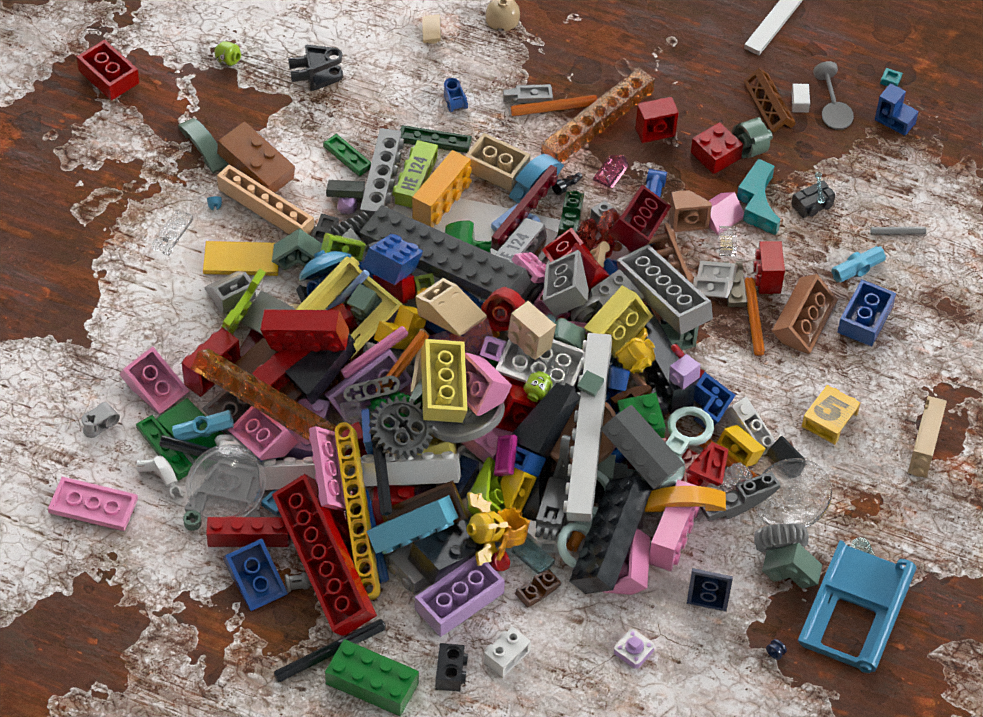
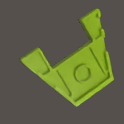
M261 269L258 270L242 298L223 321L221 328L223 327L232 335L239 326L238 324L243 320L252 305L250 301L266 272Z

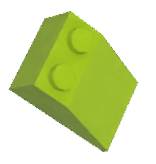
M489 456L486 458L470 492L473 494L482 493L484 500L492 502L490 510L497 513L499 510L502 511L506 508L500 484L503 476L498 477L494 475L495 460ZM468 505L467 509L471 514L480 513L478 509Z

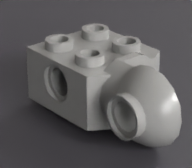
M619 269L591 289L587 303L570 310L571 321L584 323L589 320L593 314L596 315L622 285L637 293L642 301L644 295Z

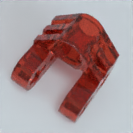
M614 208L604 211L598 226L592 218L582 221L577 235L589 251L605 241L610 246V250L605 254V259L611 257L617 241L608 233L618 219L619 213ZM599 230L601 237L597 240L596 235Z

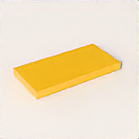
M206 241L203 274L230 275L236 271H242L248 275H256L258 270L261 269L266 272L265 276H278L279 266L272 262L275 243Z

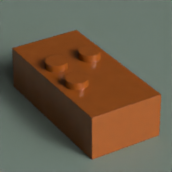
M245 121L218 140V155L231 166L272 192L276 193L294 179L295 165Z

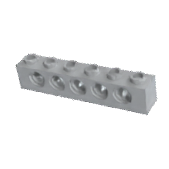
M383 128L379 130L360 208V213L365 212L369 218L374 215L381 205L388 208L387 203L390 204L392 194L390 190H393L395 184L393 176H397L398 165L396 163H400L401 152L399 151L404 147L401 131Z

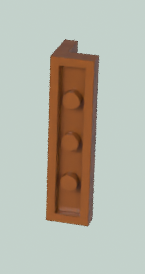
M758 68L743 80L773 133L784 124L790 128L796 125L793 116L767 72ZM757 77V86L754 87L750 84V82H752ZM760 90L765 91L763 99L758 98ZM767 103H772L770 112L765 111ZM774 116H779L781 120L773 125Z

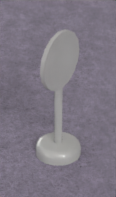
M831 61L822 62L814 67L813 74L819 80H826L832 103L824 107L822 119L830 128H847L854 119L853 111L847 104L836 102L830 80L838 72L837 64Z

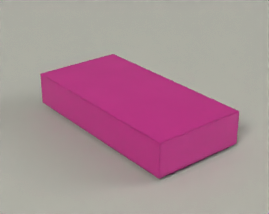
M498 436L494 469L495 476L514 475L518 436Z

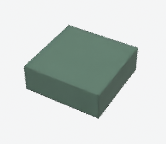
M587 370L578 383L577 389L595 397L604 383V378Z

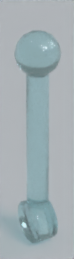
M816 172L815 178H817L819 194L817 201L823 203L825 197L822 195L820 178L822 174L821 172Z

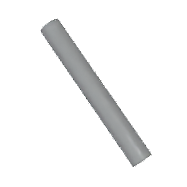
M871 227L870 234H926V227Z

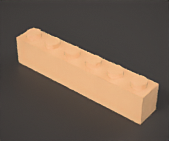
M228 165L217 175L218 190L284 232L291 234L300 228L307 234H312L314 217L233 166Z

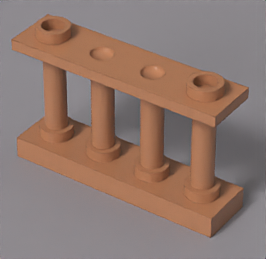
M664 223V233L654 235L648 244L667 240L669 248L657 250L656 252L662 257L672 254L675 262L670 264L675 269H678L690 283H694L693 275L691 272H688L675 241V231L670 229L668 223Z

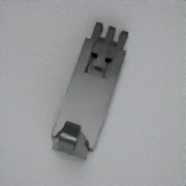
M562 436L559 460L553 477L549 478L536 518L537 529L535 537L539 538L541 532H543V539H548L549 534H551V540L555 541L557 534L562 529L566 513H563L564 501H568L566 483H570L571 476H568V465L570 464L569 442L571 436Z

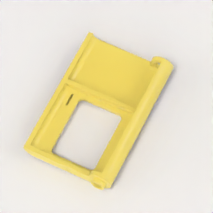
M345 257L295 310H326L351 282L362 273V270L359 268L360 263L354 257ZM369 276L362 284L375 291L382 302L351 334L355 340L353 344L356 349L355 354L374 336L379 321L387 322L399 309V306L403 305Z

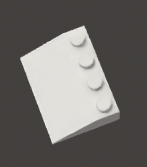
M509 339L496 366V370L502 375L526 383L531 373L542 371L551 377L553 386L556 383L561 385L568 383L575 387L579 381V375L583 372V369H581V358H585L586 352L553 339L552 347L534 360Z

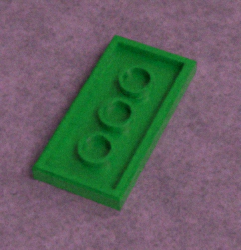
M186 398L156 420L172 438H175L172 426L192 421L198 416H206ZM202 423L199 430H205L207 423ZM219 431L212 433L208 437L201 436L187 440V442L220 450L215 439L218 435L224 434ZM189 454L205 471L218 463Z

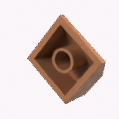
M690 190L671 192L670 205L672 207L669 210L671 228L675 232L709 229L712 209L711 202Z

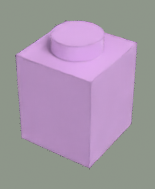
M486 336L480 355L499 361L507 342Z
M686 354L670 365L669 379L673 384L685 389L700 378L701 364Z

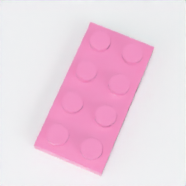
M317 426L309 428V441L312 445V460L315 464V479L318 484V498L321 506L346 511L335 432Z
M61 477L48 507V512L125 531L138 501V495Z

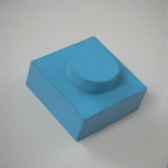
M276 489L272 490L261 501V506L275 516L280 514L272 496L277 491Z

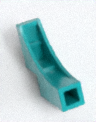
M758 159L739 185L737 198L748 204L744 209L743 221L765 232L776 235L779 231L781 219L772 211L765 194L766 187L773 178L774 165Z

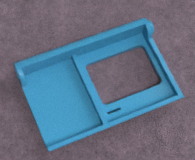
M840 540L798 638L799 644L807 649L859 668L864 673L875 672L917 569L916 565L906 559H899L895 564L850 547ZM839 599L846 600L876 613L858 657L848 655L821 643V639Z

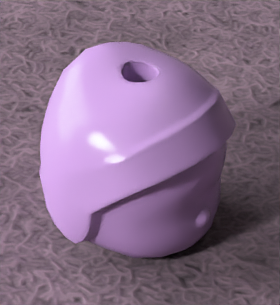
M340 197L337 205L338 211L343 214L354 213L357 209V199Z

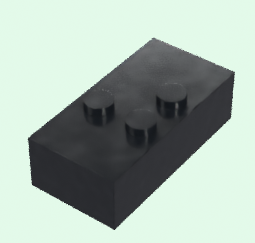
M471 516L413 543L408 560L431 585L474 557L476 552L484 547V544L475 543L466 531Z

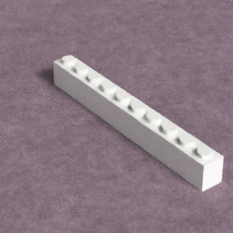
M588 333L587 340H583V352H586L585 358H581L583 375L588 370L604 378V383L595 397L583 391L578 393L581 396L577 403L579 404V410H575L574 422H577V428H573L572 440H575V445L570 448V458H573V462L568 465V476H571L570 483H566L568 501H564L563 513H567L568 521L592 522L602 436L600 428L603 427L612 348V337L609 334ZM579 375V382L582 379L583 375Z
M446 451L442 454L425 452L422 455H416L415 458L410 454L407 460L404 455L397 459V456H394V454L392 457H389V454H385L389 485L447 483L452 480L454 483H458L461 477L459 454H454L452 451ZM372 454L363 455L361 457L365 486H377L374 456ZM289 457L284 460L276 461L273 458L262 461L259 466L261 490L281 489L303 474H307L315 479L316 470L312 457H305L303 460ZM351 468L348 471V476L355 473V468Z

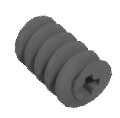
M361 212L359 215H354L353 218H348L346 221L340 222V224H335L334 227H331V233L334 236H342L351 228L359 238H362L359 232L370 218L365 212Z

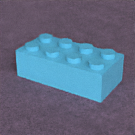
M448 495L377 525L366 532L375 553L377 554L382 551L383 554H387L399 547L413 543L418 540V537L423 539L435 533L436 529L439 532L454 525L453 520L459 517Z

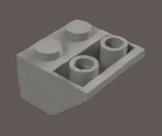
M236 271L204 288L220 311L225 314L235 308L246 292L251 278L246 272ZM256 292L254 293L251 301L256 299Z

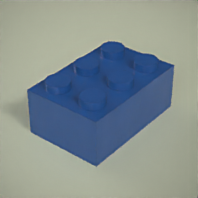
M390 234L369 247L361 268L395 285L416 270L423 250L419 249L416 244L403 241L398 235Z
M861 279L840 318L837 333L872 347L894 306L896 293Z

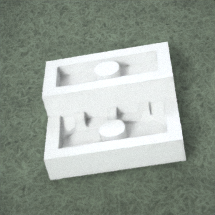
M700 261L698 275L694 276L693 285L707 297L728 298L735 279L737 265L734 263Z

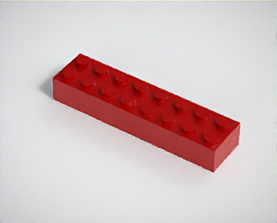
M303 474L273 493L272 496L332 632L344 637L375 618L377 614L329 508L321 506L316 480L307 474Z

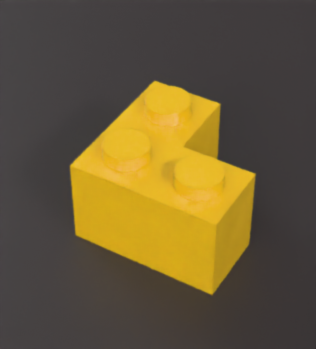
M400 305L394 323L379 321L374 340L380 342L403 326L407 330L408 336L391 348L406 350L420 329H424L426 319L418 315L417 308Z

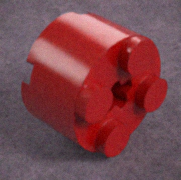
M501 287L495 290L483 303L481 310L487 315V318L483 321L490 329L496 332L508 331L511 313L526 302L516 291L507 287Z

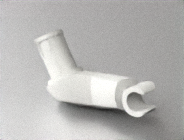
M156 456L151 460H137L136 465H145L144 467H137L138 473L155 471L161 477L167 488L170 487L169 492L174 500H176L174 493L177 491L183 497L181 488L176 485L178 480L175 473L163 456Z

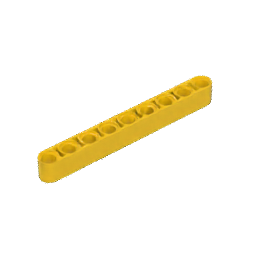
M342 422L335 428V439L354 565L365 590L367 586L373 585V591L368 594L370 600H374L379 597L381 588L375 550L366 532L371 529L358 437L356 430L350 424ZM349 429V435L346 437H342V433L345 430ZM348 449H353L352 454L345 457V452ZM351 468H355V473L348 476V471ZM358 487L357 494L351 495V490ZM361 506V512L354 515V509ZM360 526H364L363 533L357 534V529ZM367 545V551L364 554H360V548ZM366 565H370V571L363 574V568Z

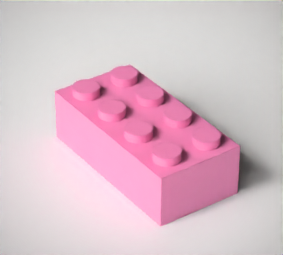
M677 480L675 486H696V485H693V484H690V483H687V482H684V481H681V480ZM700 507L665 508L651 542L650 565L672 571L673 566L678 565L681 557L680 551L686 546L687 534H690L693 529L694 517H698Z

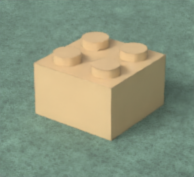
M527 301L511 313L507 336L512 343L517 344L523 349L526 355L536 360L552 347L556 324Z

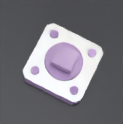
M630 629L614 646V654L634 669H638L654 652L655 646L653 642L634 629Z

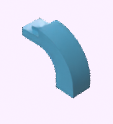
M548 154L535 157L519 173L515 179L517 183L508 197L520 203L550 165L557 167L558 176L564 164Z

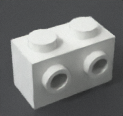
M512 626L508 631H503L498 640L485 649L484 663L503 678L530 652L531 641Z

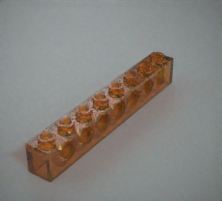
M638 68L544 140L541 146V155L548 154L560 162H565L570 155L578 152L584 144L591 142L597 134L602 133L606 127L614 124L620 116L627 114L633 106L638 105L642 99L651 95L654 91L655 79Z
M209 348L198 351L190 369L308 441L310 436L309 428L317 426L335 432L336 426Z

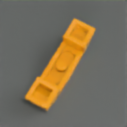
M701 486L660 488L651 491L645 506V512H664L665 507H705L706 511H726V492Z

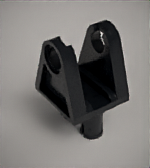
M305 45V55L303 57L288 58L289 69L305 67L304 70L291 71L292 82L308 80L310 91L339 82L343 78V71L338 66L342 62V51L333 47ZM332 55L339 56L337 59L329 58ZM332 71L339 72L337 75L330 74Z

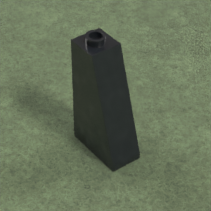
M350 334L348 335L346 350H339L337 352L330 350L311 351L285 371L290 382L311 405L319 399L341 369L355 354L356 349L353 345L355 340Z
M556 383L511 434L518 436L517 445L548 459L581 397L575 392L576 388L568 383H565V385Z

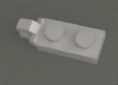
M550 84L516 85V88L503 90V102L536 103L553 100Z

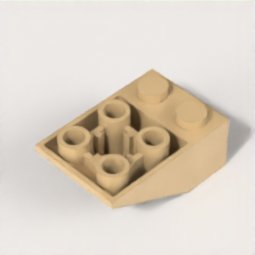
M444 278L416 296L419 316L459 337L487 318V315L456 284Z

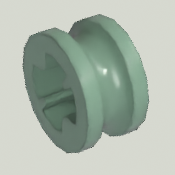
M190 510L184 514L183 521L187 530L195 531L201 527L202 520L198 511ZM191 518H194V520H195L194 523H191V521H190Z

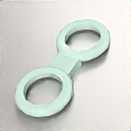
M694 406L675 410L667 422L670 437L666 444L684 463L682 455L689 446L701 445L711 438L714 431L712 418L704 410ZM693 415L703 420L706 429L705 432L697 437H687L678 432L676 421L683 416ZM685 465L659 488L676 485L677 480H681L684 476Z
M597 471L596 480L602 484L605 491L609 479L601 471ZM593 506L592 520L597 512L598 507ZM575 521L574 523H569L561 529L558 535L557 548L559 555L571 568L575 567L577 560L567 550V537L572 531L581 532L586 536L592 522Z

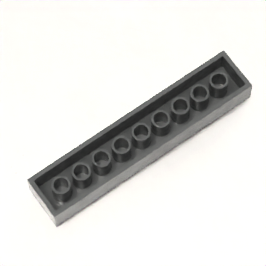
M383 205L378 208L359 232L367 246L382 240L390 234L400 236L407 243L416 244L419 249L423 250L417 269L428 274L433 273V276L439 279L444 278L452 283H456L466 291L483 299H487L495 290L501 287L512 289L521 296L531 283L525 268Z

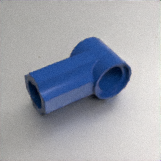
M649 168L646 188L660 197L662 188L665 186L667 172Z

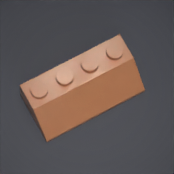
M817 274L801 277L772 332L782 344L809 354L838 299Z

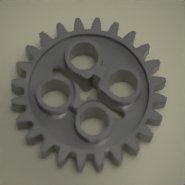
M396 396L393 402L388 398L386 404L381 402L379 407L375 408L374 413L370 417L372 420L369 426L372 428L369 434H375L372 441H378L377 448L384 447L382 453L388 450L390 451L389 457H392L395 453L397 454V459L404 455L407 460L410 454L415 458L417 452L422 454L424 449L428 448L429 443L433 439L431 435L434 433V430L431 427L434 422L423 420V409H419L421 403L413 405V399L410 402H406V397H403L402 401H399ZM399 413H403L406 417H401ZM384 424H389L391 428H387ZM412 428L418 429L419 432H414ZM397 438L402 439L404 443H400Z

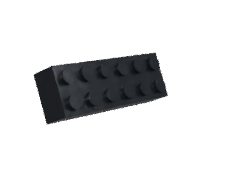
M646 305L653 317L644 326L648 333L644 341L649 339L654 344L655 360L651 363V366L645 368V371L647 372L648 380L658 385L671 415L679 408L693 407L695 383L693 382L685 389H682L678 385L673 384L669 379L670 365L679 360V358L671 350L672 344L649 305Z
M637 475L609 480L605 487V492L599 502V507L592 520V525L586 535V540L569 580L584 594L611 591L615 587L652 488Z

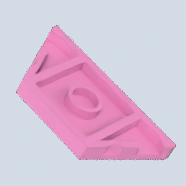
M529 252L518 253L513 256L511 260L516 265L526 269L527 273L532 276L530 280L533 283L544 282L546 264L538 260L536 255Z

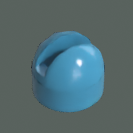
M208 197V207L211 210H214V206H216V210L220 209L222 197Z

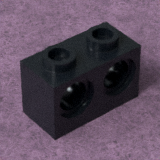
M440 643L435 690L460 692L461 684H465L466 672L463 671V666H467L468 653H464L465 645ZM453 675V676H455V677H454V678H449V677H447V676Z

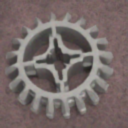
M798 523L764 526L755 531L754 545H756V550L764 553L794 543H799L802 547L808 545L809 538L807 527Z

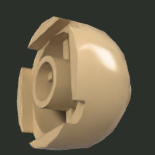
M492 0L488 4L486 22L491 28L495 30L500 28L504 29L503 31H508L518 25L520 10L514 0Z

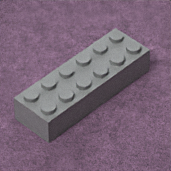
M649 244L617 259L618 270L620 269L644 295L643 300L680 335L713 319L711 301Z

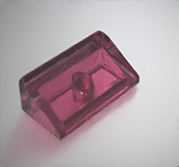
M609 155L593 177V180L613 188L629 166L625 156Z

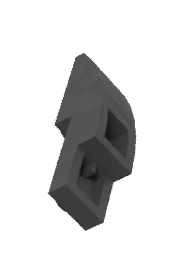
M770 471L738 483L735 490L727 492L726 511H706L705 507L700 508L709 522L723 516L728 520L766 500L781 488V484L774 473Z

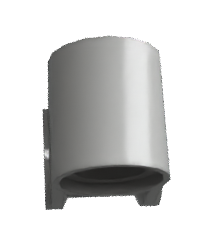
M107 402L100 403L82 416L84 435L90 438L98 436L103 431L116 425L120 415Z

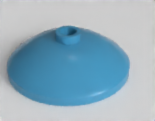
M322 250L314 254L315 258L309 261L301 271L299 280L305 281L333 270L345 257L351 258L352 256L340 251L325 253Z

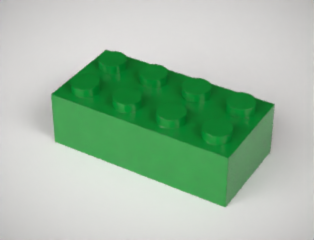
M344 639L325 671V683L381 709L401 716L419 684V671Z

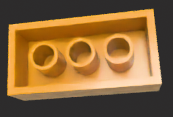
M454 150L448 154L412 197V219L432 228L435 224L438 225L445 212L448 213L455 200L458 201L462 192L468 189L471 184L470 173L472 168L470 158Z

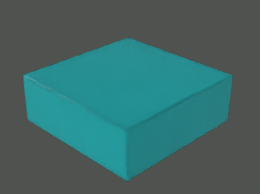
M886 68L880 84L889 86L891 83L898 87L903 73Z

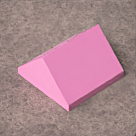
M735 192L720 193L709 200L712 204L709 227L717 235L743 219L744 211Z

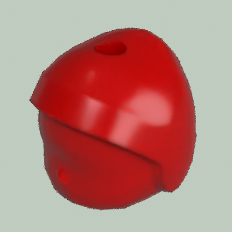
M498 549V552L492 555L489 564L495 571L500 572L510 568V559L505 551L501 561L496 560L499 553Z

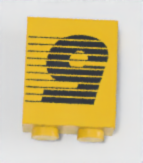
M826 385L804 414L801 427L835 445L839 440L841 430L852 415H858L861 403L855 398L840 392L837 388Z

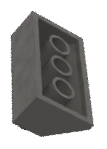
M632 405L615 415L600 428L653 490L659 488L685 465Z

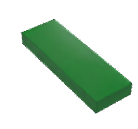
M337 133L323 142L325 149L359 177L370 170L371 162Z

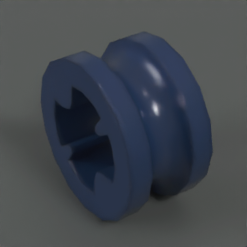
M773 639L771 644L766 646L768 654L776 660H780L782 655L787 652L785 645L777 639Z

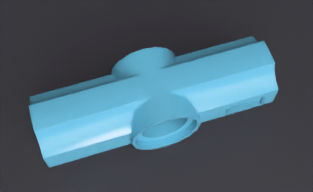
M875 246L861 254L855 252L849 256L847 261L832 268L833 278L836 282L841 283L855 275L861 277L871 267L885 261L886 255L881 246Z
M230 410L206 417L198 416L192 421L172 426V431L176 439L187 441L201 436L208 437L212 433L233 428L234 421ZM202 423H207L206 429L200 431V425Z

